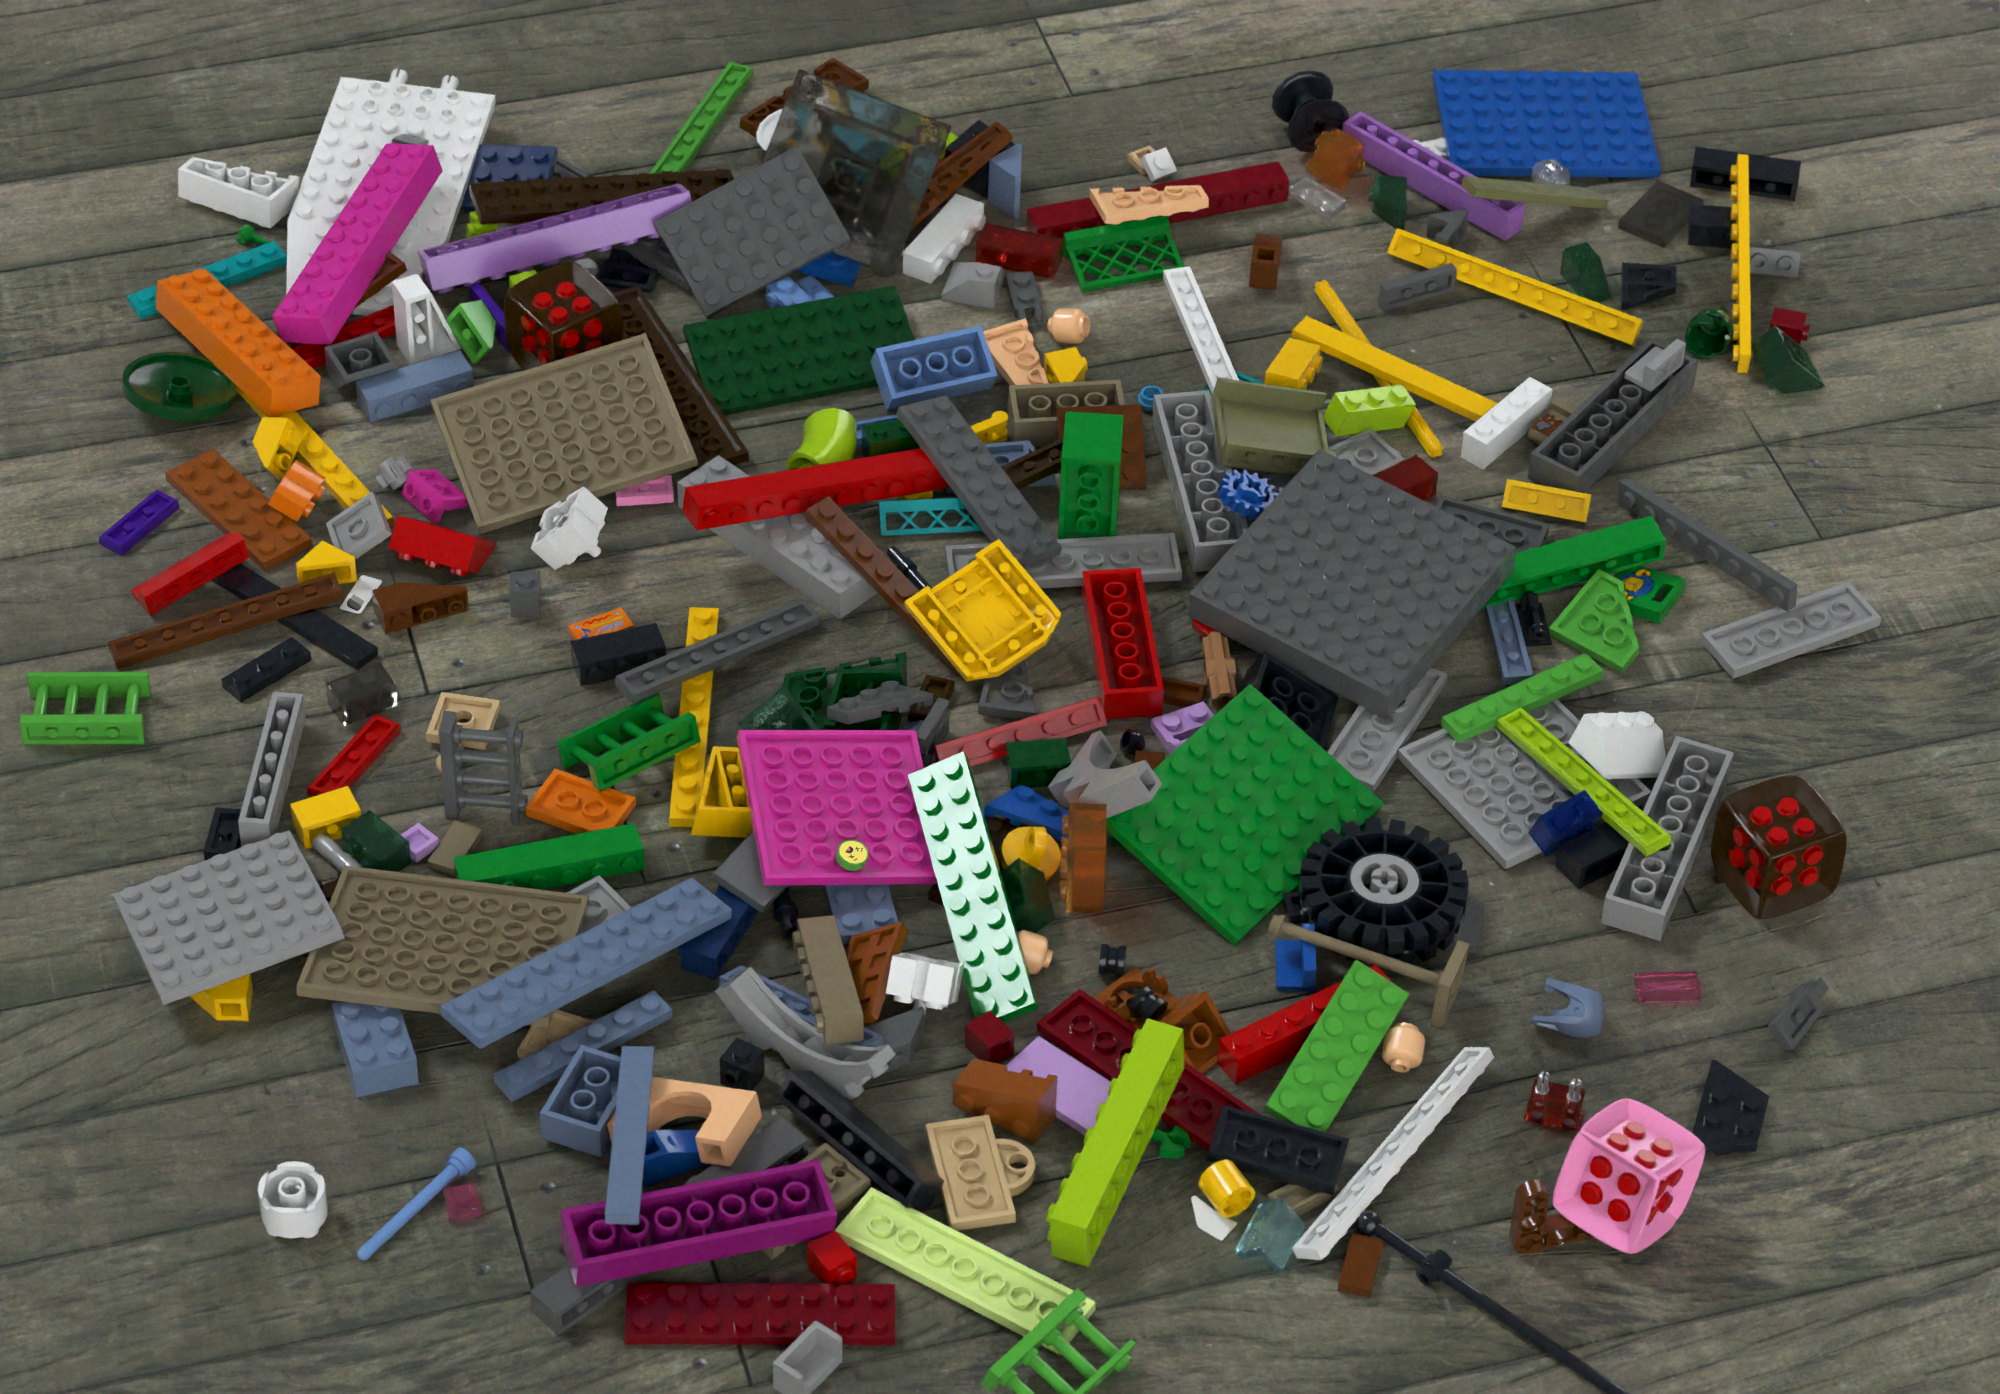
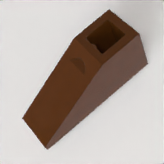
M1256 234L1251 258L1249 287L1276 290L1283 235Z
M396 583L372 590L374 612L385 634L469 611L468 590L466 586Z

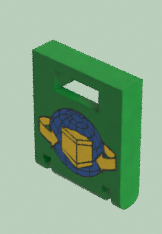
M1644 566L1619 571L1613 575L1615 578L1623 581L1631 615L1658 624L1663 621L1685 592L1686 579ZM1663 588L1664 600L1661 603L1654 601Z

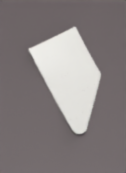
M1197 1196L1191 1197L1197 1226L1206 1233L1222 1241L1238 1224L1229 1218L1222 1217L1216 1210L1208 1206Z

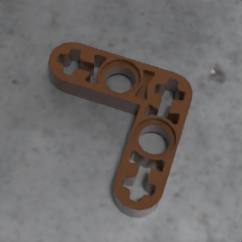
M1529 1180L1517 1188L1509 1231L1510 1241L1517 1253H1532L1590 1239L1594 1236L1582 1230L1561 1214L1547 1217L1550 1198L1544 1184L1540 1180Z

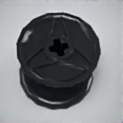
M1313 70L1297 72L1287 77L1277 87L1272 96V109L1275 115L1282 121L1289 123L1287 137L1291 145L1302 152H1320L1334 146L1342 138L1343 123L1350 117L1347 109L1342 104L1332 100L1333 85L1330 78L1322 72Z

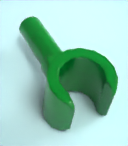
M249 224L236 230L240 234L236 237V241L241 245H245L249 241L261 245L271 242L257 235L254 228Z

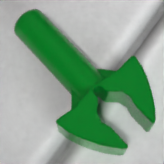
M1176 1125L1172 1131L1168 1132L1156 1128L1151 1137V1140L1160 1143L1159 1156L1182 1158L1184 1157V1147L1190 1149L1188 1134Z

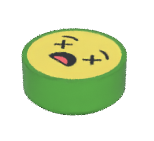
M846 840L839 845L836 860L842 868L848 871H858L865 866L869 853L866 846L861 842Z

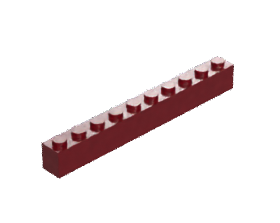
M1279 161L1144 187L1164 191L1165 186L1201 185L1209 198V208L1199 209L1195 212L1173 213L1167 216L1171 224L1288 201L1290 180ZM1140 187L1124 190V192H1139ZM1090 197L1027 209L1026 231L1036 250L1062 245L1063 236L1066 232L1105 226Z

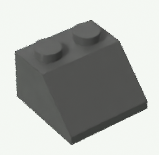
M377 332L324 347L327 374L337 389L356 384V381L398 368L397 362Z

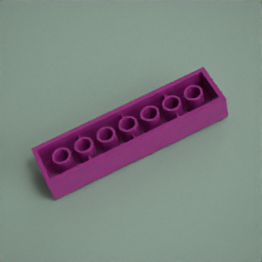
M817 1159L643 1193L639 1225L605 1224L606 1201L561 1209L558 1231L575 1287L818 1239L834 1231L838 1214L820 1161Z

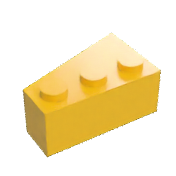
M713 746L704 773L690 835L747 838L752 831L753 825L739 748Z

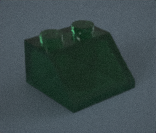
M1776 325L1751 344V349L1755 355L1752 359L1756 366L1763 371L1764 374L1761 377L1771 389L1775 387L1785 394L1816 390L1825 386L1807 350Z
M785 685L738 723L742 730H820L809 713Z
M1020 858L1001 871L1017 932L1026 930L1037 933L1055 919L1045 875L1042 871Z

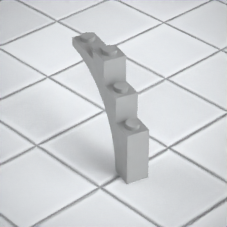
M1100 730L1091 734L1069 767L1059 770L1048 788L1063 809L1074 808L1080 817L1089 814L1093 821L1097 823L1151 801L1161 787L1162 782L1146 760L1128 766L1109 769L1117 753Z
M752 967L735 973L715 990L754 1046L764 1051L772 1048L773 1051L777 1050L792 1071H813L844 1098H848L849 1101L858 1097L865 1090L863 1085L869 1079L883 1074L889 1068L887 1062L896 1055L889 1044L878 1047L856 1046L850 1043L825 1045L823 1034L817 1033L814 1026L804 1021L788 1008L765 985Z

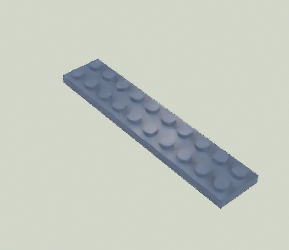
M691 877L441 1005V1016L481 1049L730 920L732 909Z

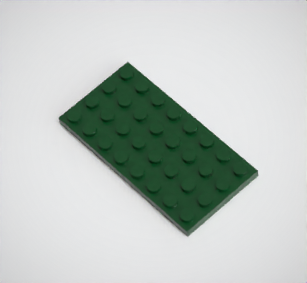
M896 285L683 325V333L697 375L701 379L705 390L709 391L724 416L877 387L878 383L871 365V359L876 348L916 340Z

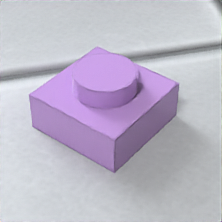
M417 823L395 838L396 847L416 863L435 851L439 845V838L420 823Z

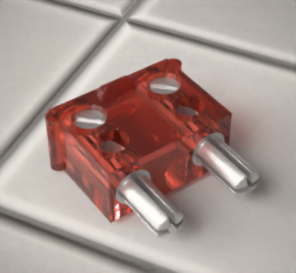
M1544 1071L1540 1072L1538 1079L1534 1080L1524 1120L1547 1127L1579 1132L1585 1115V1111L1582 1110L1585 1089H1581V1080L1578 1079L1575 1087L1576 1078L1571 1080L1570 1086L1549 1082L1550 1075L1548 1072H1546L1543 1080Z

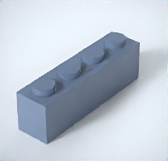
M460 350L356 381L357 403L369 422H375L430 405L431 399L473 387V369Z

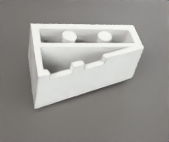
M418 273L392 281L397 346L410 365L461 349L433 295Z

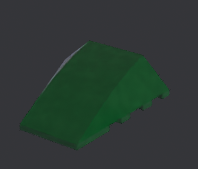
M906 652L895 654L896 659L882 661L881 657L869 659V663L852 666L851 662L839 664L838 669L825 671V667L785 674L774 713L775 720L814 730H899L903 712L882 711V716L879 718L848 725L828 719L827 707L839 703V700L842 698H852L860 695L862 690L878 688L885 681H897L899 685L907 687Z

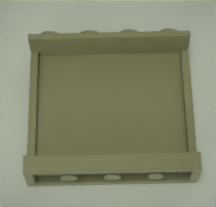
M1218 378L1211 397L1220 465L1297 475L1319 449L1337 458V452L1329 450L1322 411L1327 394L1325 392Z

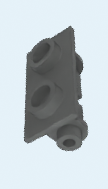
M1750 246V273L1798 278L1801 251Z

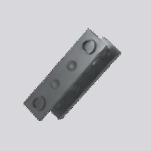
M444 711L439 729V744L446 819L458 820L460 809L465 808L466 805L511 809L512 825H518L521 813H526L525 807L528 804V796L523 795L520 749L523 745V730H518V717L511 716L508 732L462 728V725H457L456 712ZM462 740L507 744V753L464 750V747H460L459 743ZM463 762L508 766L509 775L466 772L465 768H461L460 765ZM464 784L509 787L510 796L467 793V790L462 789Z

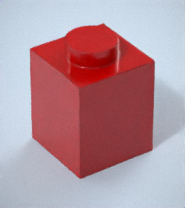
M835 1230L807 1244V1266L821 1283L848 1284L857 1277V1256Z

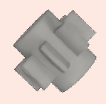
M392 455L376 467L380 472L376 479L383 489L390 485L395 490L406 482L407 471L412 467L404 457L397 460Z

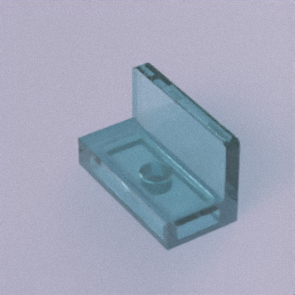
M1283 1198L1259 1204L1234 1252L1241 1260L1261 1255L1276 1272L1284 1268L1293 1250L1292 1247L1297 1243L1305 1228V1223Z

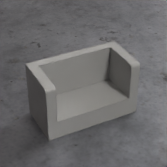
M815 1320L773 1362V1388L782 1394H811L842 1363V1337Z

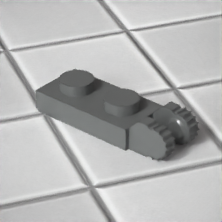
M1033 272L1006 274L1005 281L1014 317H1017L1018 321L1025 318L1027 320V316L1033 315L1036 326H1043L1042 306Z

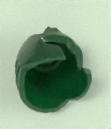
M1723 305L1719 309L1705 308L1690 320L1685 335V343L1687 349L1694 356L1708 359L1715 355H1722L1727 349L1732 337L1733 324L1727 314L1728 310Z

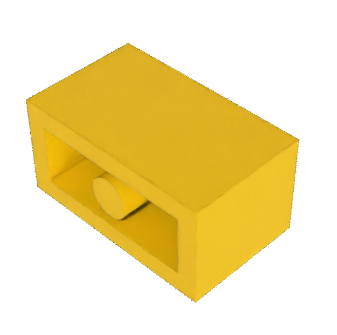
M348 786L290 804L292 825L304 849L311 848L314 838L321 833H325L332 840H337L363 831L361 809Z

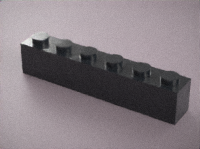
M790 1070L775 1096L779 1102L906 1208H930L944 1183L940 1176L813 1071Z

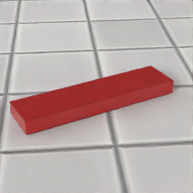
M374 714L307 787V795L314 797L346 786L350 788L401 732L400 724Z

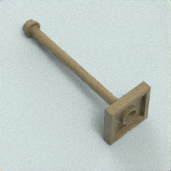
M1282 914L1280 916L1274 915L1269 927V933L1274 934V937L1279 938L1281 934H1285L1434 985V989L1437 991L1430 1025L1441 1029L1462 986L1470 946L1469 943L1458 940L1444 971H1440L1438 974L1286 922V916Z

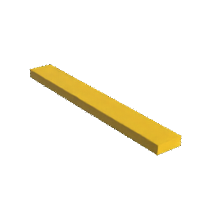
M1308 316L1292 329V338L1321 345L1320 351L1392 384H1403L1406 390L1475 422L1498 404Z

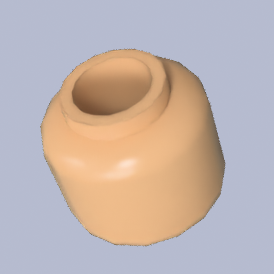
M1060 308L1053 313L1052 318H1049L1047 328L1049 334H1052L1057 343L1078 344L1089 335L1090 320L1079 308Z
M1026 930L1019 931L1018 935L1029 974L1036 975L1042 967H1049L1053 950L1048 949L1049 943L1045 936Z
M1395 1024L1394 1027L1388 1029L1384 1036L1381 1053L1383 1061L1390 1065L1392 1070L1400 1073H1405L1410 1069L1418 1067L1423 1060L1425 1037L1418 1027L1413 1024Z

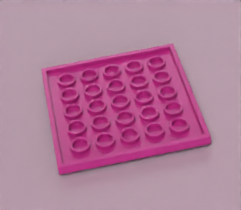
M916 730L738 731L737 743L764 886L938 884L908 778L909 774L924 768ZM856 840L866 846L869 855L865 866L861 870L848 871L837 863L836 853L842 842Z

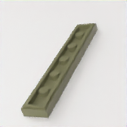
M1466 176L1463 177L1461 183L1462 187L1474 198L1606 209L1609 201L1596 188Z

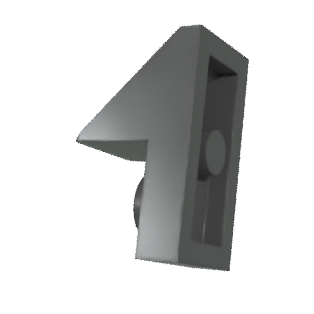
M1461 209L1429 216L1426 236L1434 239L1436 243L1454 249L1466 232L1468 210Z

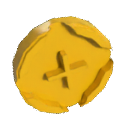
M1028 826L1016 828L1008 833L1000 846L999 858L1004 870L1014 875L1013 878L1029 885L1043 884L1050 877L1054 876L1060 866L1061 853L1058 844L1046 832L1045 827Z

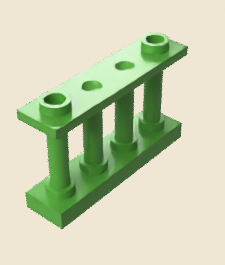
M148 672L27 673L30 698H36L34 714L21 715L20 717L23 745L145 744L146 734L143 714H137L139 697H151ZM109 697H127L124 714H106ZM48 698H66L64 714L46 715ZM78 698H96L94 714H76Z
M1076 1288L988 1370L981 1384L990 1393L1001 1384L1003 1387L1008 1386L1015 1394H1035L1016 1376L1018 1374L1016 1369L1023 1363L1026 1367L1030 1365L1059 1394H1089L1114 1370L1120 1373L1132 1361L1133 1358L1129 1354L1136 1343L1131 1339L1120 1350L1113 1345L1082 1315L1084 1311L1081 1309V1306L1087 1296L1079 1288ZM1065 1323L1069 1326L1074 1325L1109 1359L1099 1370L1092 1366L1061 1336L1062 1331L1060 1328ZM1044 1343L1047 1346L1052 1345L1087 1381L1075 1391L1039 1356V1347Z

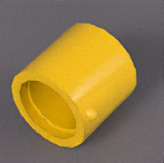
M1221 1160L1214 1163L1204 1171L1199 1179V1188L1218 1213L1225 1218L1234 1217L1243 1212L1255 1197L1253 1187L1230 1160Z

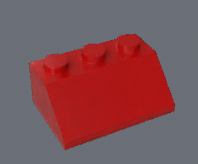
M397 515L388 549L398 551L396 556L398 558L414 561V557L424 559L423 565L440 569L441 564L450 567V573L466 577L467 572L476 574L479 572L494 550L496 542L418 519Z

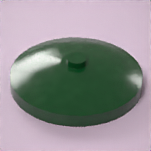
M161 352L145 355L134 360L125 368L122 379L123 394L132 405L148 414L165 419L180 421L208 419L224 413L235 401L236 385L208 358L195 354Z

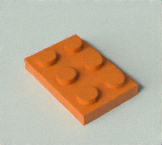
M554 769L525 807L526 816L575 834L621 826L636 806V797L612 788L599 792L593 787L592 781Z

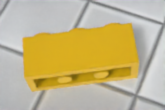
M1289 337L1266 370L1264 384L1306 390L1307 384H1312L1315 372L1319 373L1323 363V357L1319 356L1321 345Z

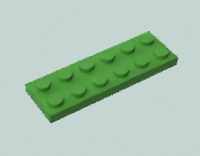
M1355 960L1263 1110L1279 1120L1326 1132L1408 998L1409 993L1358 960Z

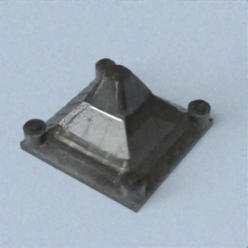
M799 69L761 165L798 146L851 238L849 243L830 253L870 267L879 277H893L898 270L900 257L939 157L946 147L951 126Z

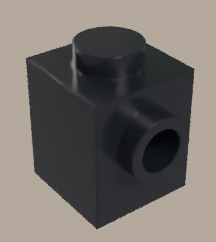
M736 1038L720 1057V1084L726 1087L752 1091L765 1076L764 1050L744 1040Z

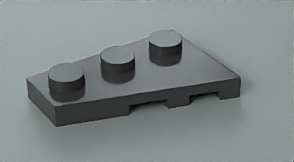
M1025 659L999 677L985 679L978 706V714L1019 720L1038 714L1033 701V692L1028 679Z
M885 681L878 688L862 690L860 695L852 698H842L839 700V703L827 707V718L849 725L879 718L882 716V711H897L899 713L910 711L909 705L915 703L927 707L934 705L933 693L902 686L897 681Z

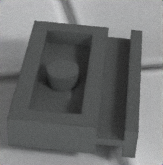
M939 697L917 731L921 754L930 755L931 760L934 757L932 746L942 743L949 732V710L946 709L950 701Z

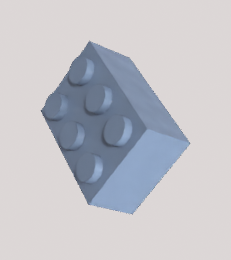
M343 1001L331 1004L334 1030L356 1098L419 1083L417 1058L401 1009Z
M584 1045L579 1046L540 1112L541 1139L598 1157L603 1155L611 1141L607 1123L616 1109L621 1057Z

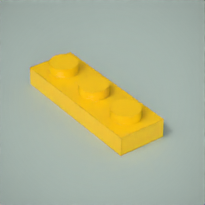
M1507 479L1502 508L1586 523L1592 495Z

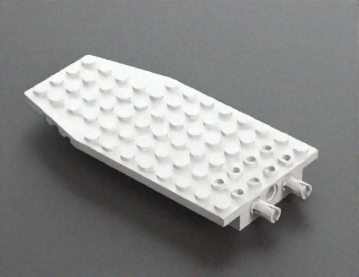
M398 69L392 71L389 82L341 77L288 218L286 294L386 143H392L394 137L404 133L427 139L428 145H434L443 170L391 251L393 255L405 262L407 271L395 280L418 273L423 281L424 272L418 251L449 242L470 180L479 144L483 142L496 104L495 95L457 91L459 81L452 75L449 83H447L449 75L443 77L440 88L406 85L408 75L401 69L398 77H396ZM392 282L353 309L351 314L368 316L394 305Z

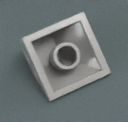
M953 262L941 295V300L994 309L1006 277V270L989 264Z

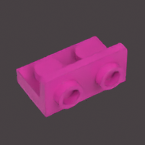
M437 469L409 471L402 490V496L432 523L440 522L444 510L451 511L467 507L468 503L465 494Z

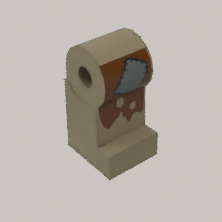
M1557 397L1551 403V409L1533 422L1528 432V440L1540 445L1577 407Z

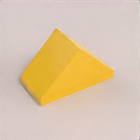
M323 540L296 563L298 583L335 573L339 584L357 582L355 557Z

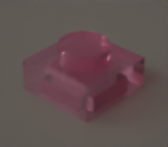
M475 1183L443 1188V1198L449 1222L482 1216Z

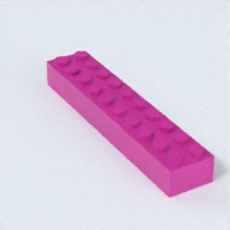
M386 143L273 314L272 318L281 340L291 343L332 344L372 282L377 270L383 265L388 251H392L443 172L434 145Z

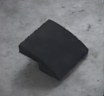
M612 248L608 261H604L598 280L609 287L629 289L639 286L642 292L651 293L656 287L660 274L657 272V269L649 268L642 264L639 259L633 258V255L626 250Z

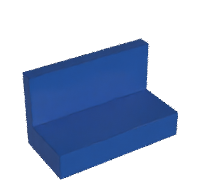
M1302 924L1303 928L1315 931L1314 924ZM1275 940L1277 991L1314 992L1316 980L1315 945L1302 940Z

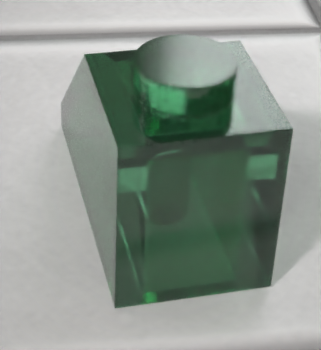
M1375 175L1374 186H1369L1368 202H1373V213L1395 229L1404 230L1407 177Z
M1587 242L1564 248L1560 274L1576 294L1597 303L1610 299L1611 293L1601 258Z

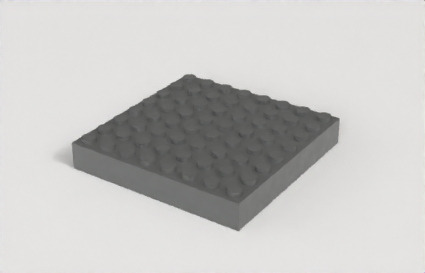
M1319 449L1190 592L1189 617L1260 654L1268 653L1310 680L1388 719L1513 572L1516 547Z

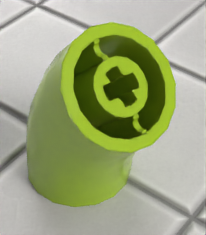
M837 408L822 409L814 412L803 425L802 443L789 457L787 470L853 460L857 442L856 421L854 417L847 411Z

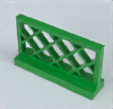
M1161 215L1145 220H1133L1116 225L1111 224L1064 233L1062 253L1064 258H1068L1081 292L1163 278L1164 270L1184 267L1169 231L1170 222L1168 217ZM1166 241L1167 245L1162 249L1152 243ZM1132 246H1139L1142 249L1137 254L1126 248ZM1110 250L1117 252L1113 258L1101 254V252ZM1148 250L1159 255L1156 261H1152L1143 257V255ZM1082 255L1091 257L1087 263L1076 259L1077 256ZM1123 255L1132 259L1133 262L1130 266H1127L1117 260ZM1163 258L1174 262L1175 266L1166 267L1160 263ZM1095 260H1099L1107 264V267L1102 271L1091 265ZM1138 262L1150 267L1149 271L1145 272L1134 268ZM1112 267L1125 272L1123 276L1118 277L1109 274ZM1086 272H1089L1099 278L1096 281L1086 282L1084 275Z

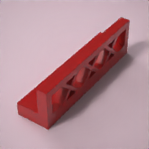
M229 532L131 589L132 595L145 611L152 616L250 558L245 540L238 532L234 535Z

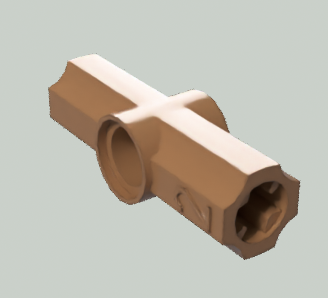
M1210 632L1208 636L1202 638L1204 657L1203 677L1204 684L1209 686L1211 705L1220 711L1237 696L1235 686L1236 665L1235 659L1230 657L1227 637L1223 636L1221 632Z

